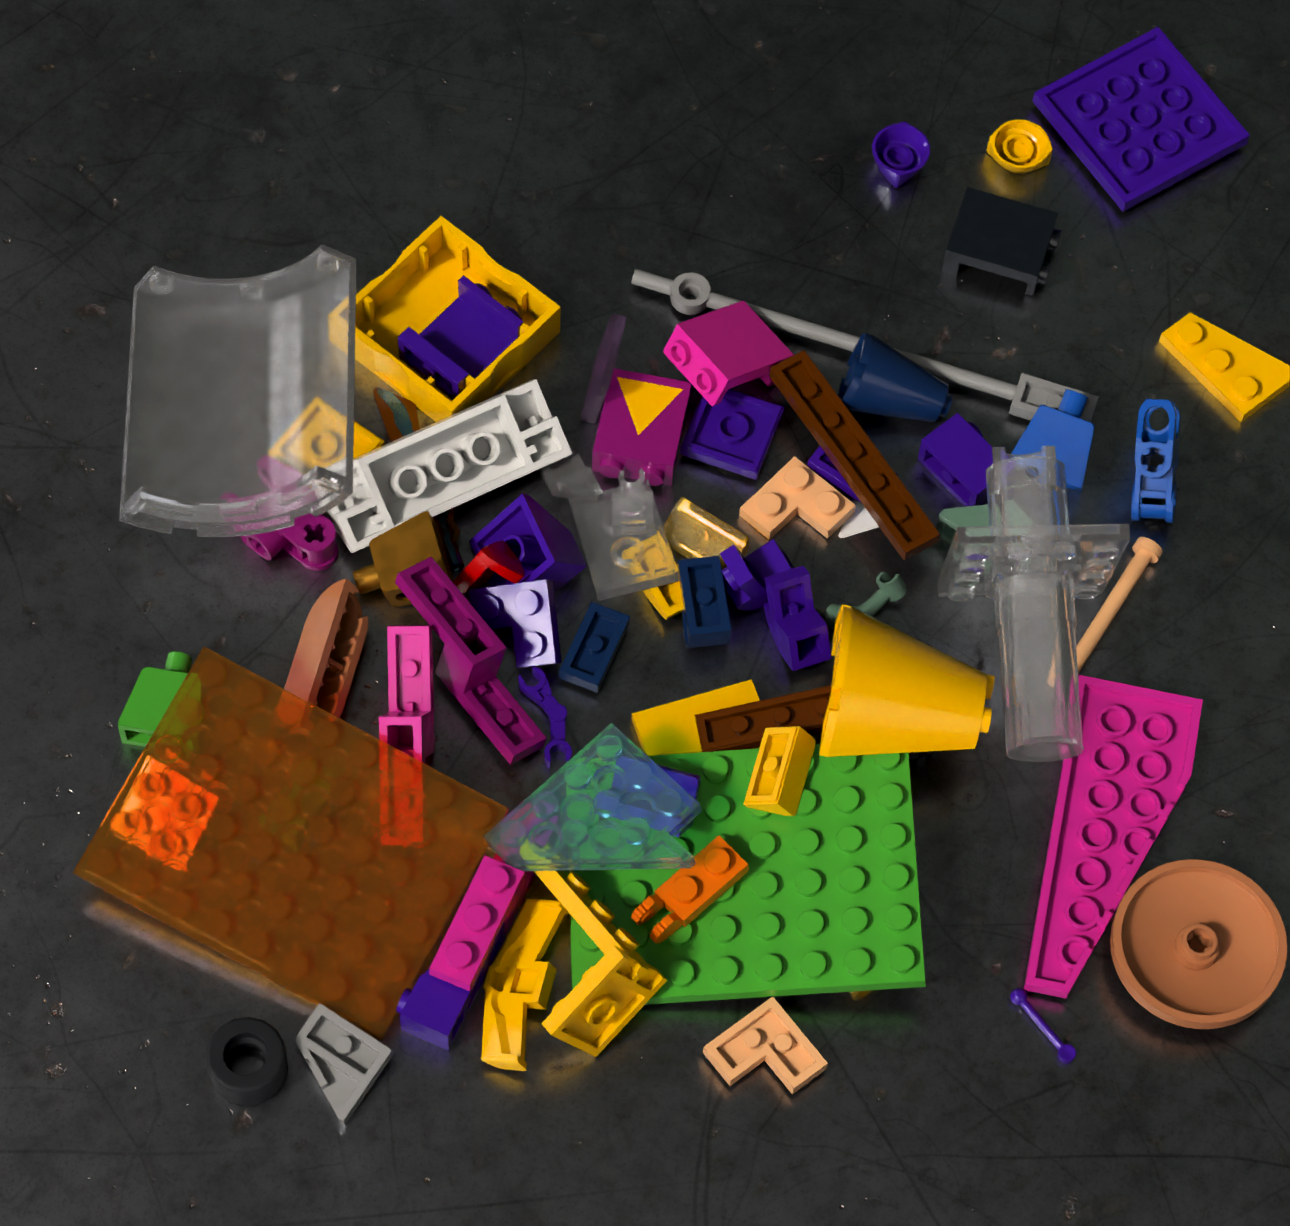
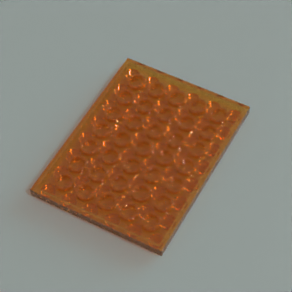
M203 647L78 862L73 874L316 1006L321 1003L362 1031L382 1041L397 1015V1005L404 990L412 988L509 810L487 796L216 652Z

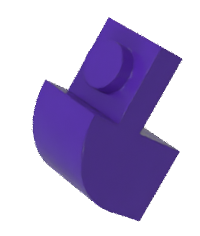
M774 539L746 557L735 545L720 553L727 565L726 568L721 570L724 587L736 607L743 611L756 610L764 607L763 604L768 603L765 577L794 568L785 551Z
M804 565L765 577L768 603L763 605L767 623L781 656L792 671L832 659L827 624L814 608L810 573Z

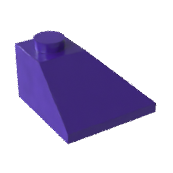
M522 493L469 540L475 556L483 547L500 540L505 541L523 566L525 576L519 583L550 579L553 580L554 591H557L587 567L571 531L528 494ZM494 573L488 580L490 587L515 584L497 573Z

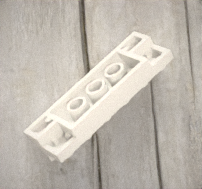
M533 379L315 475L313 479L328 511V514H326L327 518L334 524L335 530L349 551L354 553L369 546V542L373 538L422 512L429 511L431 516L434 517L571 455L572 451L557 416L552 417L537 379Z

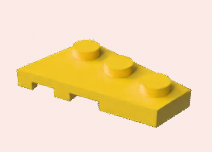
M1191 312L1161 333L1159 342L1240 423L1290 386V365Z

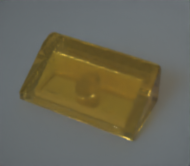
M684 497L678 500L658 534L665 545L688 559L719 556L722 570L727 565L720 553L735 545L745 556L748 552L750 540L744 533Z

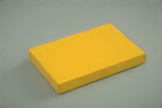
M750 679L632 713V722L645 756L702 752L695 715L760 701L754 683Z

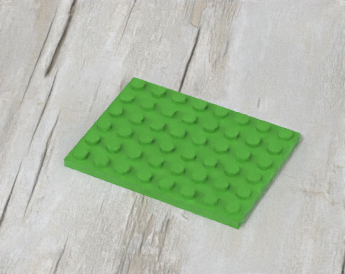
M816 744L795 816H783L747 808L743 805L759 748L634 757L698 775L701 778L693 825L680 837L598 815L600 799L613 787L618 758L566 761L569 873L571 871L575 872L590 886L591 889L587 893L593 901L595 899L601 901L611 910L615 916L611 921L617 929L622 927L629 932L639 943L636 949L646 963L657 968L667 979L666 983L645 1005L926 987L909 753L825 757L819 756L820 744ZM720 835L748 863V873L686 927L682 925L663 942L656 944L649 937L651 930L670 912L663 907L645 924L643 923L638 926L631 919L633 911L648 896L655 894L654 891ZM570 915L573 990L582 980L584 973L590 967L596 965L605 954Z

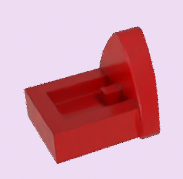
M500 540L483 547L453 583L465 594L469 590L483 587L494 573L513 583H519L525 576V572L516 554L505 541Z

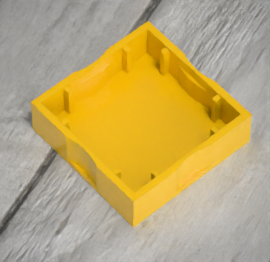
M440 216L402 251L397 261L386 272L371 280L332 316L334 343L404 398L416 404V407L428 417L437 422L492 398L560 333L561 307L520 275L498 264L482 246L443 216ZM464 275L474 284L480 283L485 286L492 297L504 307L510 306L516 310L521 316L523 324L520 326V336L476 378L468 375L465 378L466 388L452 400L435 386V379L431 376L425 379L399 358L398 336L408 327L420 334L458 298V280Z

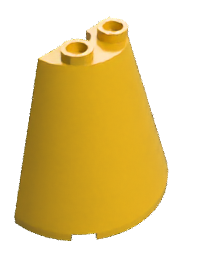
M843 604L840 606L834 626L831 655L835 656L831 693L822 725L819 756L836 757L975 749L979 732L988 733L992 708L984 706L985 699L990 700L992 696L994 675L985 674L852 606Z

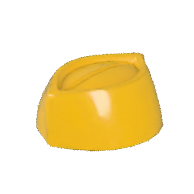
M1011 120L998 127L990 136L986 151L1004 169L1013 173L1025 174L1048 166L1053 148L1047 133L1041 126L1028 120Z

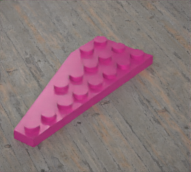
M1078 674L1023 990L1067 999L1123 896L1130 887L1190 780L1203 699Z

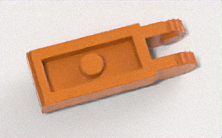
M718 835L654 891L655 894L648 896L633 911L631 919L638 926L643 923L645 924V922L665 907L670 914H667L654 926L649 936L656 944H660L682 925L686 927L748 873L749 865Z

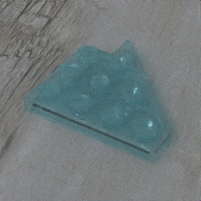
M610 723L484 835L486 844L508 865L522 871L692 868L696 864L694 856L673 837L698 816L702 809L698 801L616 726Z

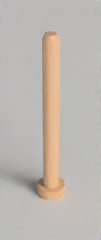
M1139 537L1132 547L1135 553L1134 557L1056 677V685L1061 689H1066L1072 685L1149 563H1156L1161 557L1163 550L1155 541L1147 537Z

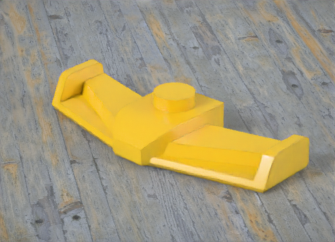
M526 899L493 964L488 967L483 985L485 1000L481 1061L496 1068L526 1071L527 1008L546 1010L557 969L550 962H543L541 960L564 915L569 914L558 900Z

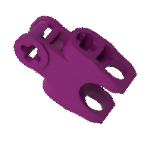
M265 457L257 466L259 468V477L273 491L272 496L268 500L259 504H247L236 496L226 493L218 501L220 513L239 534L244 544L268 561L282 549L305 568L313 571L326 570L334 565L338 559L339 550L336 542L335 527L328 518L321 514L326 507L319 490L312 481L297 470L286 467L274 459Z

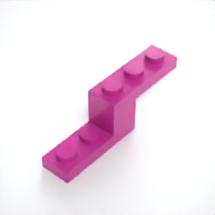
M432 625L387 626L389 712L379 716L381 846H424L427 844L425 758L435 752Z
M520 802L494 858L484 855L429 968L430 975L471 991L503 922H505V934L507 935L536 875L520 856L521 847L528 839L543 848L547 844H551L560 825V818Z

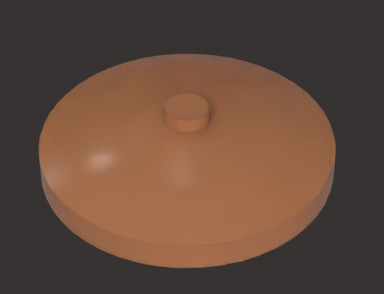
M1188 859L1169 862L1141 876L1123 896L1114 916L1110 935L1112 960L1122 984L1130 995L1143 1008L1160 1019L1174 1025L1193 1029L1222 1028L1241 1022L1253 1015L1268 1001L1275 991L1283 975L1287 960L1288 947L1285 927L1281 915L1270 897L1257 883L1245 874L1224 864L1207 860Z

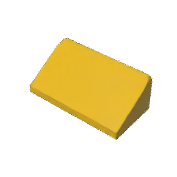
M800 726L765 728L743 805L747 808L783 816H795L815 749V739Z

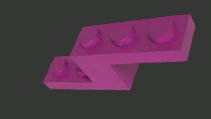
M432 557L399 572L395 584L426 622L432 625V629L444 642L435 673L502 756L512 765L543 748L547 739L546 736L496 677L507 647Z

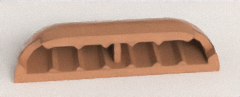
M346 578L335 582L321 594L305 621L279 704L280 723L289 730L300 733L321 731L330 724L335 723L344 709L368 630V615L363 617L359 600L355 595L359 591Z

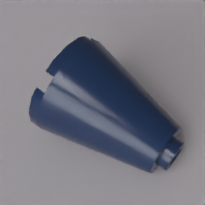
M865 333L860 336L848 360L847 366L850 367L846 378H842L837 393L850 412L935 422L938 416L945 417L953 399V395L948 393V384L874 335Z

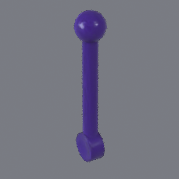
M1021 988L1014 989L1010 994L1012 1003L1020 1005L1057 1048L1058 1059L1065 1064L1071 1063L1076 1056L1075 1048L1072 1045L1064 1044L1028 1002L1025 990Z

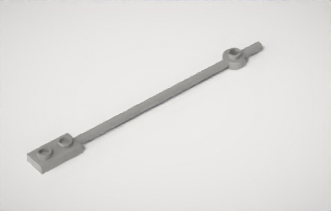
M635 269L631 284L669 295L673 307L687 315L698 314L707 307L717 310L740 302V300L711 292L707 279L700 274L692 272L683 273L672 280ZM687 295H692L696 297V299L689 300L684 297ZM747 303L761 320L770 327L849 351H853L860 338ZM894 348L937 378L1011 400L1009 414L1027 420L1033 418L1041 404L1058 410L1065 389H1069L1088 397L1080 419L1091 422L1099 396L1021 373L1018 385H1014Z

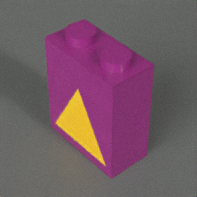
M612 368L593 447L592 471L600 472L609 478L626 477L637 479L651 486L661 484L672 486L690 406L692 384L686 381Z

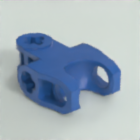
M1146 399L1138 412L1135 445L1136 473L1131 504L1132 521L1150 518L1165 519L1166 523H1174L1181 414L1175 402L1170 400ZM1164 408L1169 415V423L1166 428L1155 431L1150 425L1151 415L1155 410ZM1155 453L1162 455L1164 458L1163 464L1158 465V467L1150 464V457L1152 455L1155 456ZM1143 498L1166 499L1165 505L1143 504Z

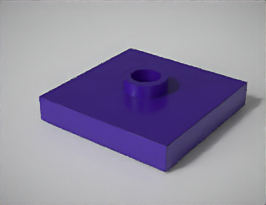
M728 389L720 404L711 406L702 396L680 447V455L757 480L783 416L784 407L732 389Z

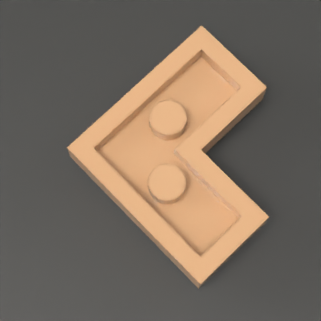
M794 456L740 507L739 516L768 540H771L796 515L800 516L828 539L855 513L856 505Z
M773 996L703 1047V1054L729 1086L765 1061L791 1094H794L825 1071L828 1066V1062Z

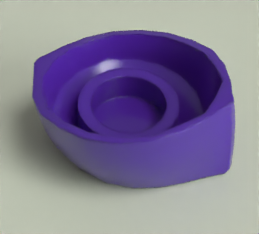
M901 122L887 126L877 133L872 143V153L877 167L894 188H899L925 166L930 155V144L927 137L919 129L907 122Z

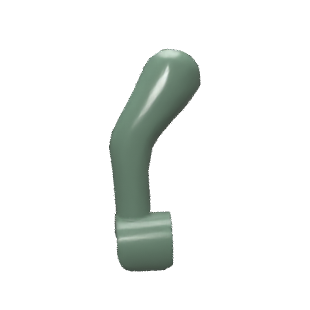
M881 572L876 578V583L880 589L863 604L852 607L873 617L886 603L903 598L907 588L900 574H895L894 578L891 579L887 572ZM831 604L826 611L815 608L822 619H825L827 627L834 628L841 605Z

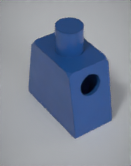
M1065 389L1058 410L1041 404L1009 456L1008 462L1011 463V466L1081 493L1095 431V424L1080 419L1088 397Z

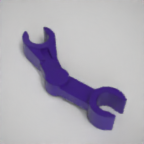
M533 666L532 675L539 683L535 686H529L525 683L522 676L519 675V690L526 698L541 706L548 715L550 742L544 750L545 765L550 769L551 754L559 751L566 756V768V761H572L571 746L565 741L567 709L559 704L552 695L544 671Z

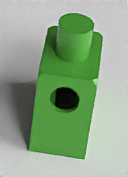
M182 652L168 653L164 669L145 667L141 670L118 722L122 743L167 751L174 750L198 756L202 755L205 688L201 676L190 674L193 661L191 656Z

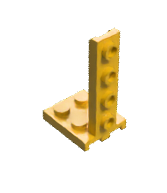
M528 839L520 849V856L605 954L596 965L590 967L584 973L582 980L574 989L554 1005L552 1012L541 1024L551 1036L597 1057L666 983L667 979L657 968L646 963L636 951L639 946L637 940L622 927L617 929L611 921L615 916L611 910L597 899L593 901L587 893L591 889L590 886L573 871L569 873L563 867L567 862L565 857L550 844L543 848Z

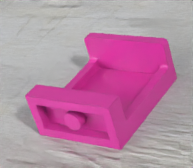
M744 300L678 323L663 350L666 357L711 406L720 404L728 389L753 379L760 378L767 387L774 385L775 383L769 377L770 367L794 355Z

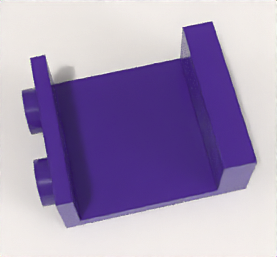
M463 275L458 280V298L420 334L408 327L398 336L399 358L425 379H428L430 376L435 379V386L453 400L466 388L465 378L468 375L476 378L520 336V326L523 324V320L512 307H504L496 301L485 286L480 283L474 284Z

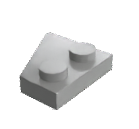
M321 1003L318 1004L294 1039L336 1116L345 1125L394 1055L392 1049Z

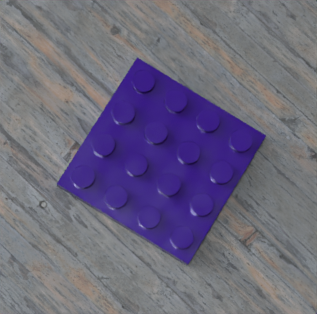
M1159 27L1034 92L1032 100L1122 212L1248 143L1250 134Z

